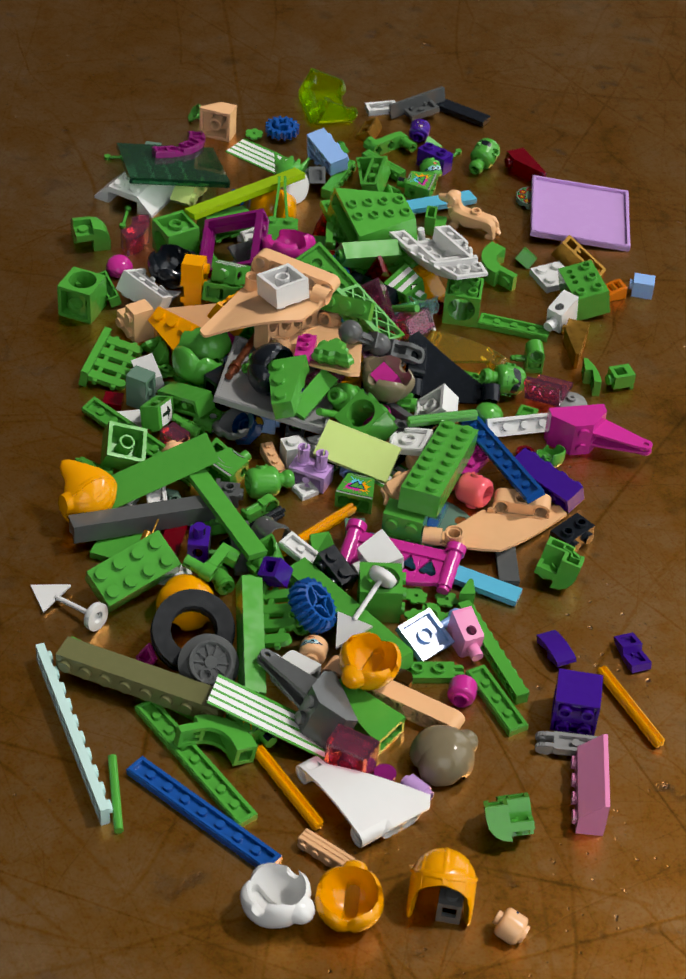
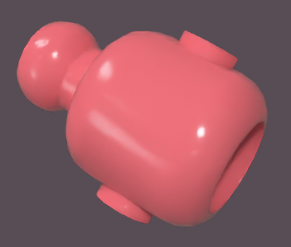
M467 472L459 477L452 491H455L456 498L460 502L465 503L467 508L475 509L488 505L493 496L494 487L490 479L483 477V475Z

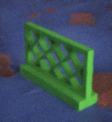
M358 283L343 289L339 287L334 292V294L376 303ZM377 303L375 304L372 321L339 314L344 321H357L361 325L363 332L378 331L387 335L389 339L396 340L403 339L405 336Z

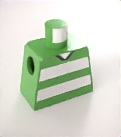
M217 260L213 263L211 280L231 285L245 284V276L250 271L251 266Z
M406 263L383 283L397 289L399 302L405 305L411 304L415 299L422 303L427 298V294L424 292L423 279Z

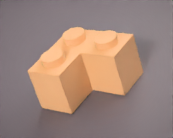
M145 299L127 304L124 308L117 310L116 325L123 330L126 337L130 338L132 342L139 343L154 338V328L148 321L154 312V308Z

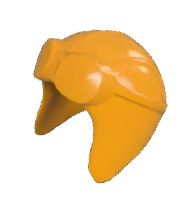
M69 459L61 461L59 468L64 478L65 486L63 493L59 495L58 506L61 514L68 522V515L112 509L117 496V482L113 476L99 467Z
M448 847L435 848L424 853L416 861L415 865L410 868L407 917L409 918L413 913L419 890L431 886H447L464 896V921L468 927L472 918L476 883L478 882L473 866L463 854Z

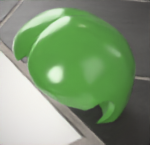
M179 344L172 352L174 372L181 379L197 386H203L204 375L219 366H223L224 362L223 358L221 360H217V358L213 360L210 358L199 360L191 349L179 346Z

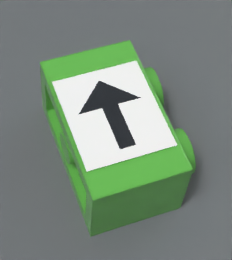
M155 395L140 406L142 428L149 429L151 432H157L172 421V415L175 413L173 396Z

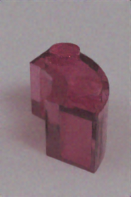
M148 214L132 217L131 225L121 230V248L127 257L141 252L144 246L149 243L150 218Z

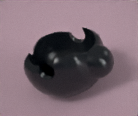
M174 244L162 245L156 254L153 251L148 256L149 274L156 279V283L165 288H183L181 286V263L185 254L196 255V253Z
M271 342L258 347L252 353L247 369V377L251 386L259 394L271 396L268 363L275 359L294 357L288 347L283 346L279 342Z

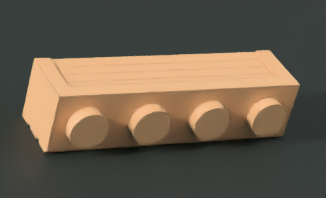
M273 442L261 443L260 454L265 464L276 467L279 473L286 470Z
M308 828L298 837L297 847L310 854L313 858L320 860L326 866L331 868L339 867L349 860H355L353 856Z

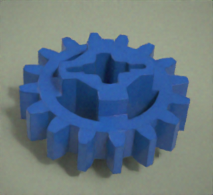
M281 116L279 118L273 117V120L268 119V122L265 123V133H267V136H271L272 139L292 140V137L296 138L299 135V124H297V120L293 121V118H288L287 116L284 118Z

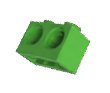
M208 280L203 285L202 300L218 303L225 300L229 295L235 294L244 286Z

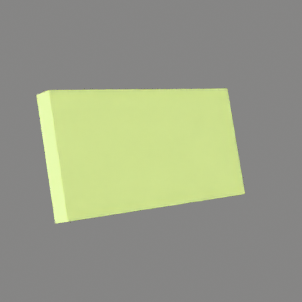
M329 419L313 452V456H316V451L319 449H324V456L325 450H327L329 453L328 462L358 474L372 477L376 481L385 484L398 459L401 447Z

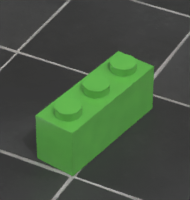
M172 381L157 390L158 395L173 396L174 409L179 413L201 418L216 408L213 402L214 396L212 391Z

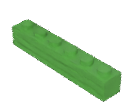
M349 159L347 170L332 175L321 188V197L331 199L334 188L343 186L348 177L356 171V161Z

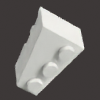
M145 268L123 270L116 289L121 292L123 297L129 298L134 302L145 299L154 308V311L158 306L169 308L173 296L162 285L158 286L153 276L149 277L146 275L147 270Z

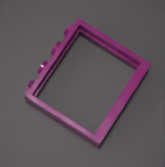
M264 209L205 219L199 255L207 256V263L210 264L208 278L211 279L213 267L211 265L215 238L218 233L254 227L250 260L237 262L238 264L251 266L253 258L263 249V237L268 235L270 220Z

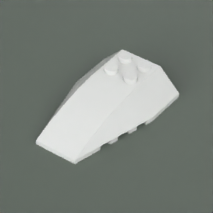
M151 156L136 163L115 177L97 192L94 198L109 203L117 195L137 202V214L152 219L170 202L173 189L187 172L189 163L175 158H155Z
M450 225L434 227L433 239L416 241L405 230L389 232V236L392 239H398L400 248L408 256L435 275L454 280L488 276V272L483 264L478 262V256L473 254L472 247H468V241Z

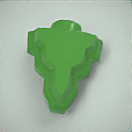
M334 338L330 341L322 340L311 355V358L320 364L339 365L343 368H350L354 364V359L349 354L347 345L339 338Z

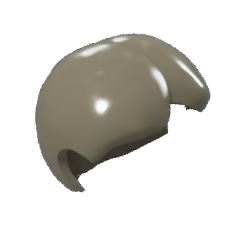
M368 356L361 362L364 389L367 394L370 392L380 402L395 403L408 396L415 386V378L410 369L407 372L402 369V360L395 356ZM385 362L399 376L402 384L380 379L375 383L370 375L380 364Z
M447 725L429 726L414 738L409 756L411 762L418 768L421 779L426 784L436 787L453 785L461 777L465 779L471 774L475 762V751L478 747V737L473 731L468 729L459 730L456 727Z

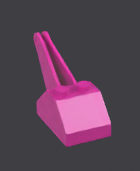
M604 404L548 409L544 433L546 444L553 448L561 445L565 448L568 455L589 454L594 447L648 456L651 454L653 446L651 441L606 420L607 410Z

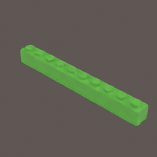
M470 599L458 602L457 608L459 609L472 606L484 633L481 651L514 704L518 705L528 702L529 689L523 684V680L518 676L516 669L513 668L510 660L505 656L504 650L500 648L498 641L493 637V633L489 631L486 622L482 620L475 605L472 604Z

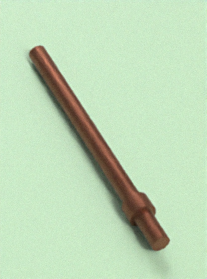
M254 333L237 358L230 363L229 370L225 374L226 379H232L240 371L243 361L254 346Z

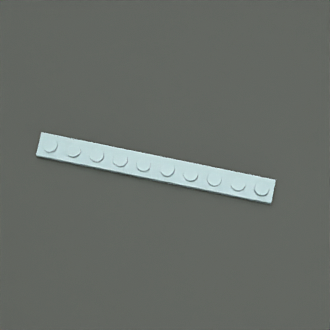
M44 643L35 645L36 660L101 826L109 824L110 813H113L110 799L106 800L104 796L106 795L104 783L98 781V768L96 764L92 765L91 763L92 754L89 747L85 748L84 733L77 728L79 727L76 714L72 715L71 700L65 697V685L58 680L60 679L58 667H53L52 663H54L51 650L47 651Z

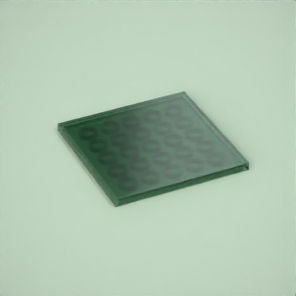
M117 143L116 148L130 184L230 188V180L214 148L203 147L193 154L181 157L155 158L152 154L153 146L169 145Z

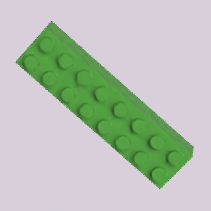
M442 420L401 485L397 508L437 518L474 453L479 430L469 425L462 426L455 424L453 421Z

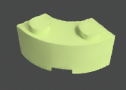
M186 174L182 176V182H177L170 200L176 204L190 207L196 204L198 198L207 191L208 180Z

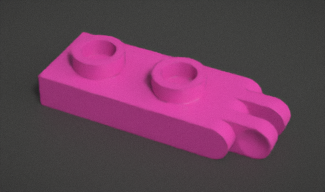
M298 335L294 356L306 355L308 364H310V361H314L311 355L317 347V335Z

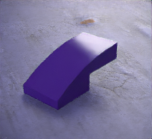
M556 630L536 635L537 643L547 651V659L557 667L577 662L572 649Z
M633 632L614 636L618 652L631 673L651 669L652 662L642 651L643 643Z

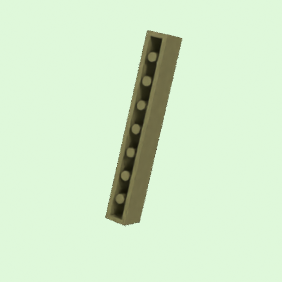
M69 636L55 654L56 666L58 670L64 673L81 677L84 680L101 684L104 687L121 691L124 694L141 698L144 701H150L164 708L181 712L184 715L193 717L195 715H216L223 717L225 711L207 703L213 686Z

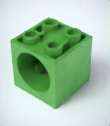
M184 210L152 219V248L156 252L159 251L162 245L174 244L184 249L192 250L196 255H199L200 228Z
M73 266L57 285L58 315L92 324L107 305L106 275Z
M484 278L448 279L442 323L477 328Z
M360 390L334 416L340 424L386 441L399 428L394 423L396 419L382 403L380 404L370 392L366 394L363 390ZM373 416L368 424L362 426L366 419Z
M360 562L357 603L362 604L375 584L369 576L370 568L373 565L381 566L395 576L397 583L393 588L379 586L365 609L381 623H400V615H404L405 602H402V600H406L407 588L403 587L406 584V572H402V563Z

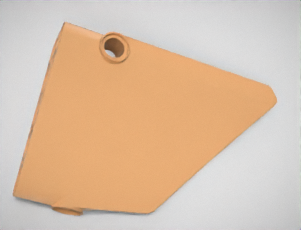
M263 248L253 258L251 271L247 272L245 276L244 287L200 329V334L202 337L207 338L252 326L302 322L329 304L333 293L340 287V279L335 274L269 248ZM289 263L308 277L309 298L299 303L288 305L283 309H276L258 295L256 274Z
M319 309L302 322L255 326L254 348L257 349L271 342H279L283 346L288 347L294 356L298 335H317V345L322 340L330 341L334 338H339L338 329L342 324L341 317L338 313ZM362 343L346 344L349 354L354 359V364L350 368L328 365L326 363L320 364L315 360L310 361L308 365L345 376L359 377Z

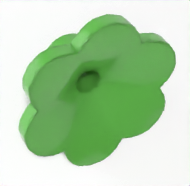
M200 104L191 109L188 115L189 122H193L196 119L200 120Z

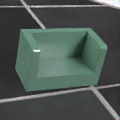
M135 365L126 375V405L140 409L141 405L156 395L155 372Z

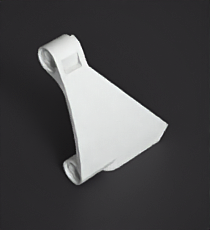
M314 756L295 767L297 777L303 784L311 781L315 782L340 810L352 826L350 834L353 842L359 848L372 843L380 837L387 839L415 823L420 814L430 809V794L372 774L327 764L318 756Z

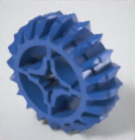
M309 577L298 580L292 585L287 595L290 600L288 604L292 608L290 611L294 613L295 618L299 621V625H303L305 631L309 630L311 634L315 633L318 635L330 630L337 622V612L335 611L337 607L334 605L335 600L331 598V594L327 592L326 587H323L321 582H317L315 578L311 579Z

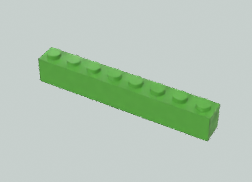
M304 557L291 565L293 572L288 588H291L295 582L303 578H315L317 582H321L323 587H326L327 592L331 594V598L335 600L334 605L337 607L335 609L337 615L339 611L350 617L354 616L360 604ZM364 609L358 620L373 626V628L366 632L377 634L382 641H390L397 644L402 658L400 669L407 670L413 665V650Z

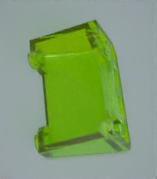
M311 68L298 94L309 122L320 125L352 122L357 118L358 111L356 107L344 106L341 97L346 92L344 81Z

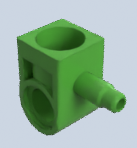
M539 339L529 340L525 345L524 355H511L510 360L523 362L525 373H542L545 360L542 341Z

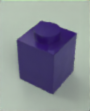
M264 556L257 575L269 586L287 588L293 568L282 558Z

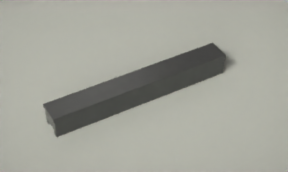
M224 491L225 495H226V496L228 497V499L231 501V499H230V497L228 496L227 492ZM200 495L68 515L69 532L73 535L74 544L140 534L144 530L152 532L157 519L159 521L155 531L186 525L190 526L196 522H207L216 518Z

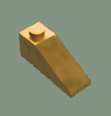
M570 234L551 254L565 267L592 260L600 276L607 270Z
M569 318L567 325L563 324L561 335H564L563 344L573 368L577 369L588 336L590 323Z

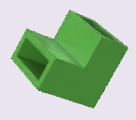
M427 205L424 222L425 235L433 236L434 227L445 226L447 223V217L437 216L438 207Z

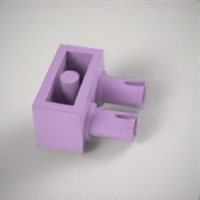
M300 443L298 445V454L288 466V470L293 471L295 484L303 481L306 483L304 486L310 488L308 483L311 481L319 490V493L323 494L333 481L334 465L327 463L329 453L325 450L323 456L324 449H319L316 451V459L309 457L310 445L307 444L305 449L306 443Z

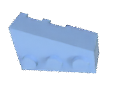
M322 128L307 134V158L313 159L315 165L320 164L321 167H325V172L330 176L348 169L349 157L347 153L342 151L340 145L333 140L330 133Z

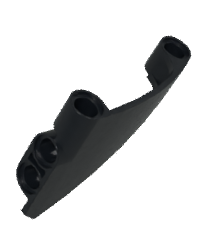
M418 331L408 337V342L422 347L425 351L423 363L415 365L406 363L405 372L410 369L415 378V386L411 391L414 394L413 398L420 399L445 384L459 397L458 404L499 403L501 385L495 383L481 384L442 353L421 332ZM412 351L411 356L417 359L418 354Z

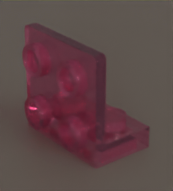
M541 374L537 378L527 376L524 380L526 399L558 407L573 387V382Z

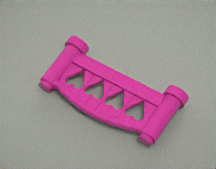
M357 518L348 520L346 525L347 533L340 553L350 566L359 561L357 548L374 535L366 532L367 524ZM390 538L404 556V561L412 557L416 568L414 571L402 569V572H406L405 585L437 587V592L442 595H447L451 591L460 560L464 558L467 550L464 544L457 541H449L445 550ZM432 562L436 572L435 575L429 576L427 573H419V569Z

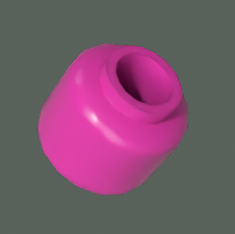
M468 675L454 676L450 681L447 691L448 699L457 707L470 706L476 698L477 682Z

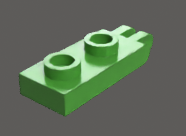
M413 661V665L407 669L413 675L412 683L450 684L454 676L465 675L463 665H455L454 662Z

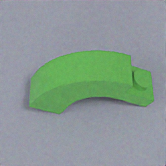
M492 241L485 246L481 254V263L488 272V276L482 278L492 287L498 284L513 291L516 288L518 274L501 266L504 263L506 248Z
M195 715L193 723L177 726L174 744L177 748L196 744L216 746L227 755L233 766L253 762L258 748L255 740L245 728L230 719L216 715Z

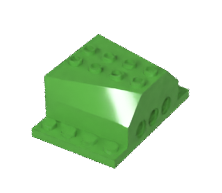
M335 187L331 200L320 201L319 206L327 222H333V229H337L336 240L339 245L344 242L392 239L389 236V232L405 230L418 241L416 217L403 194ZM401 249L402 256L388 270L393 275L405 263L412 269L418 264ZM350 268L352 272L354 270L363 275H365V273L368 270L360 268Z

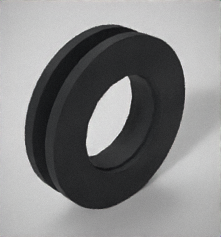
M186 589L176 592L161 603L154 615L150 629L151 643L158 658L172 670L178 672V656L182 648L178 647L172 638L171 625L174 619L184 612H199L206 616L213 624L215 634L225 638L233 645L235 623L232 613L220 598L210 592L199 589Z

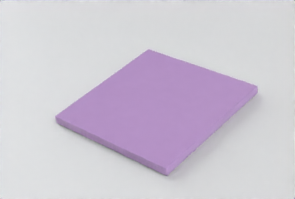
M533 175L531 181L530 236L563 241L570 234L579 244L629 252V191Z

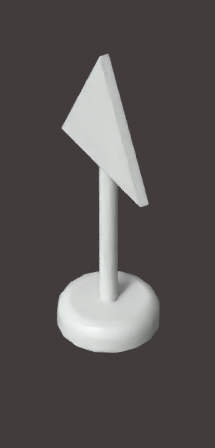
M373 565L370 568L369 576L375 584L353 617L338 611L336 649L341 647L352 635L363 633L373 628L372 625L362 622L358 618L379 586L393 588L397 583L395 576L385 568Z
M71 584L31 585L43 613L57 600L84 613V625L90 631H98L107 620V605L95 602L86 609L61 597L71 587Z

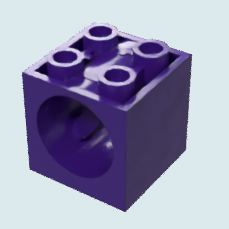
M559 668L553 696L550 722L551 731L595 735L601 708L603 675Z

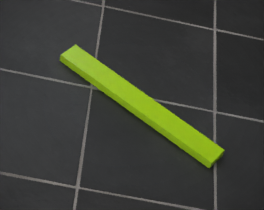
M294 167L187 207L184 210L190 218L197 220L277 190L278 176H281L280 188L284 187V176H287V186L305 179V173Z

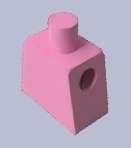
M472 606L452 611L446 630L455 641L452 646L461 658L470 656L472 661L482 659L484 654L481 651V646L484 640V633Z

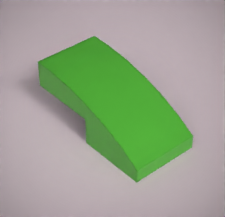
M584 358L581 369L583 384H590L592 396H599L602 384L600 374L595 365L588 358Z

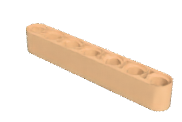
M334 655L322 669L321 674L323 671H334L338 679L341 678L339 655ZM394 680L380 689L365 690L406 716L405 719L424 728L433 725H447L460 729L465 722L464 715L457 709Z

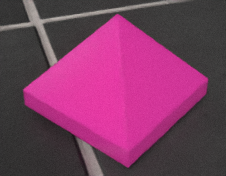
M148 643L136 656V660L150 665L157 663L158 658L151 643Z

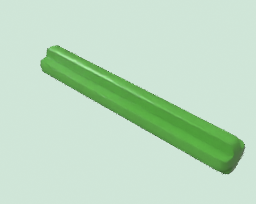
M476 409L414 415L407 417L406 424L411 428L438 425L442 420H449L454 423L477 420L478 413Z

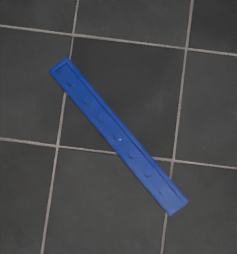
M479 416L474 421L458 422L459 425H469L479 430L477 446L527 504L545 495L543 488Z
M141 756L126 769V774L255 868L261 864H279L282 861L281 854L145 757Z

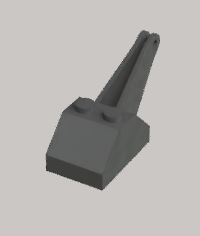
M261 649L256 661L298 707V711L295 713V723L298 724L301 734L328 752H340L357 724L358 719L336 672L323 671L317 679L271 650Z

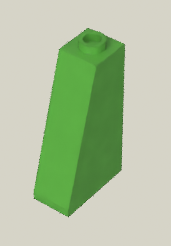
M398 239L344 242L335 250L336 260L343 267L369 269L377 256L381 255L389 269L402 256Z
M340 678L339 681L358 719L352 732L375 757H378L404 731L406 716L365 690L347 688L343 685Z

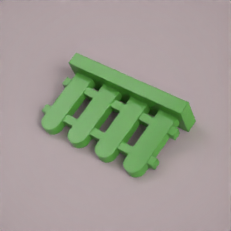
M104 327L81 370L78 385L86 387L88 381H92L91 384L96 385L98 383L110 387L112 391L115 389L119 391L124 390L126 382L123 379H126V375L130 371L129 368H133L131 360L142 356L143 348L136 342L130 343L121 340L119 336L112 337V329Z
M263 582L265 648L280 650L281 647H286L292 643V638L286 631H292L297 627L295 619L291 617L295 616L290 611L292 609L288 603L275 604L290 601L287 596L289 589L273 587L272 590H268L266 583Z

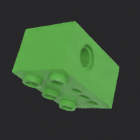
M592 260L558 269L559 291L566 290L579 297L577 320L581 321L610 313L609 289Z

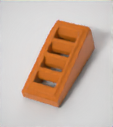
M621 279L606 283L609 289L610 301L626 298L627 286Z

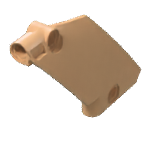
M498 488L494 493L493 505L488 507L487 510H481L457 525L448 526L445 531H443V528L424 526L422 544L446 548L449 541H457L464 544L469 550L501 552L540 534L566 517L567 513L561 506L551 505L552 500L548 494L527 504L515 489Z

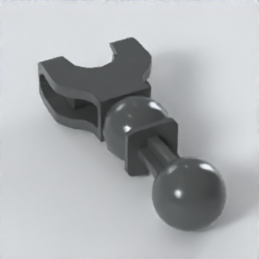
M346 320L339 326L338 335L344 343L355 344L360 342L364 344L363 350L370 351L374 356L391 355L398 357L402 360V367L405 366V363L421 364L425 359V351L422 347L410 342L389 339L387 335L378 331L363 332L361 325L357 321ZM412 351L418 354L417 359L411 356Z

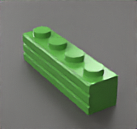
M106 270L100 272L99 274L106 275L107 300L111 308L122 304L120 296Z

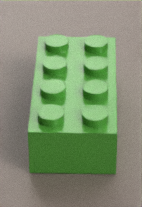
M157 530L86 571L85 581L99 602L107 605L108 613L178 573L181 562L160 531Z

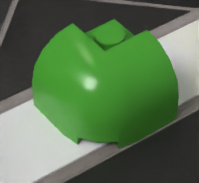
M91 216L71 218V236L74 244L91 242L94 252L111 250V239L107 226L102 220Z
M196 328L193 331H184L179 341V346L191 349L199 360L203 358H210L212 360L217 358V360H221L230 352L232 347L227 332L204 338L200 334L201 328Z
M550 536L534 573L543 579L552 580L550 588L557 590L566 589L577 579L585 557L577 554L574 546Z
M528 792L496 796L495 802H489V800L483 802L488 828L496 838L502 841L513 842V836L534 834L535 822L531 812Z

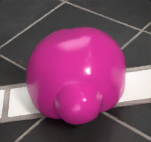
M280 229L276 240L272 239V234L266 235L262 240L263 248H269L294 259L316 244V240L311 234L294 229Z

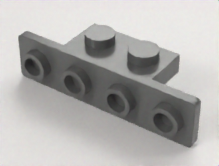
M441 86L389 104L390 118L393 119L406 115L413 121L439 113L437 103L445 101V88Z

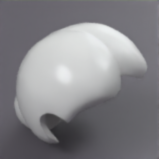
M265 863L257 866L251 874L250 881L248 880L240 891V902L245 914L254 923L264 928L278 929L289 927L293 924H307L313 919L315 914V906L311 900V886L307 876L299 871L298 876L285 865Z

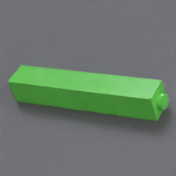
M241 575L235 585L237 655L239 658L238 683L265 696L267 693L266 671L256 661L261 649L265 648L263 580L261 577L253 575Z

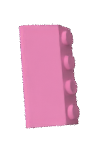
M608 734L600 735L577 746L576 755L571 756L570 768L574 769V773L571 775V787H575V791H572L571 805H575V810L572 809L571 823L575 824L576 834L604 835L610 810Z

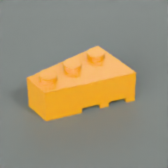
M185 254L181 263V286H183L184 296L180 297V302H183L184 306L211 303L210 301L202 300L204 282L211 280L208 278L210 264L207 263V256Z
M160 306L156 308L148 319L149 323L172 350L179 344L184 331H193L196 328H200L198 325Z

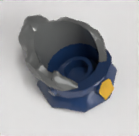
M230 408L222 414L220 420L214 421L212 429L218 437L224 436L228 440H235L237 445H250L261 435L264 422L258 415Z

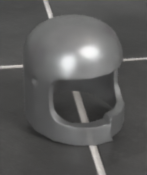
M269 516L259 517L251 526L252 531L259 540L280 528H284L282 539L291 532L289 527L276 522Z

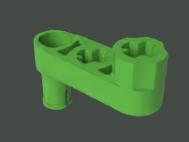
M398 131L379 139H374L370 136L363 143V147L378 155H383L400 147H405L410 152H414L417 149V144L410 140L406 134Z
M223 542L208 562L203 563L187 554L181 566L198 574L197 577L209 583L223 564L234 568L242 553Z

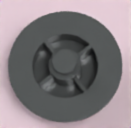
M200 634L191 638L182 647L178 656L179 675L214 686L218 674L233 681L236 680L239 670V658L235 648L225 638L216 634Z

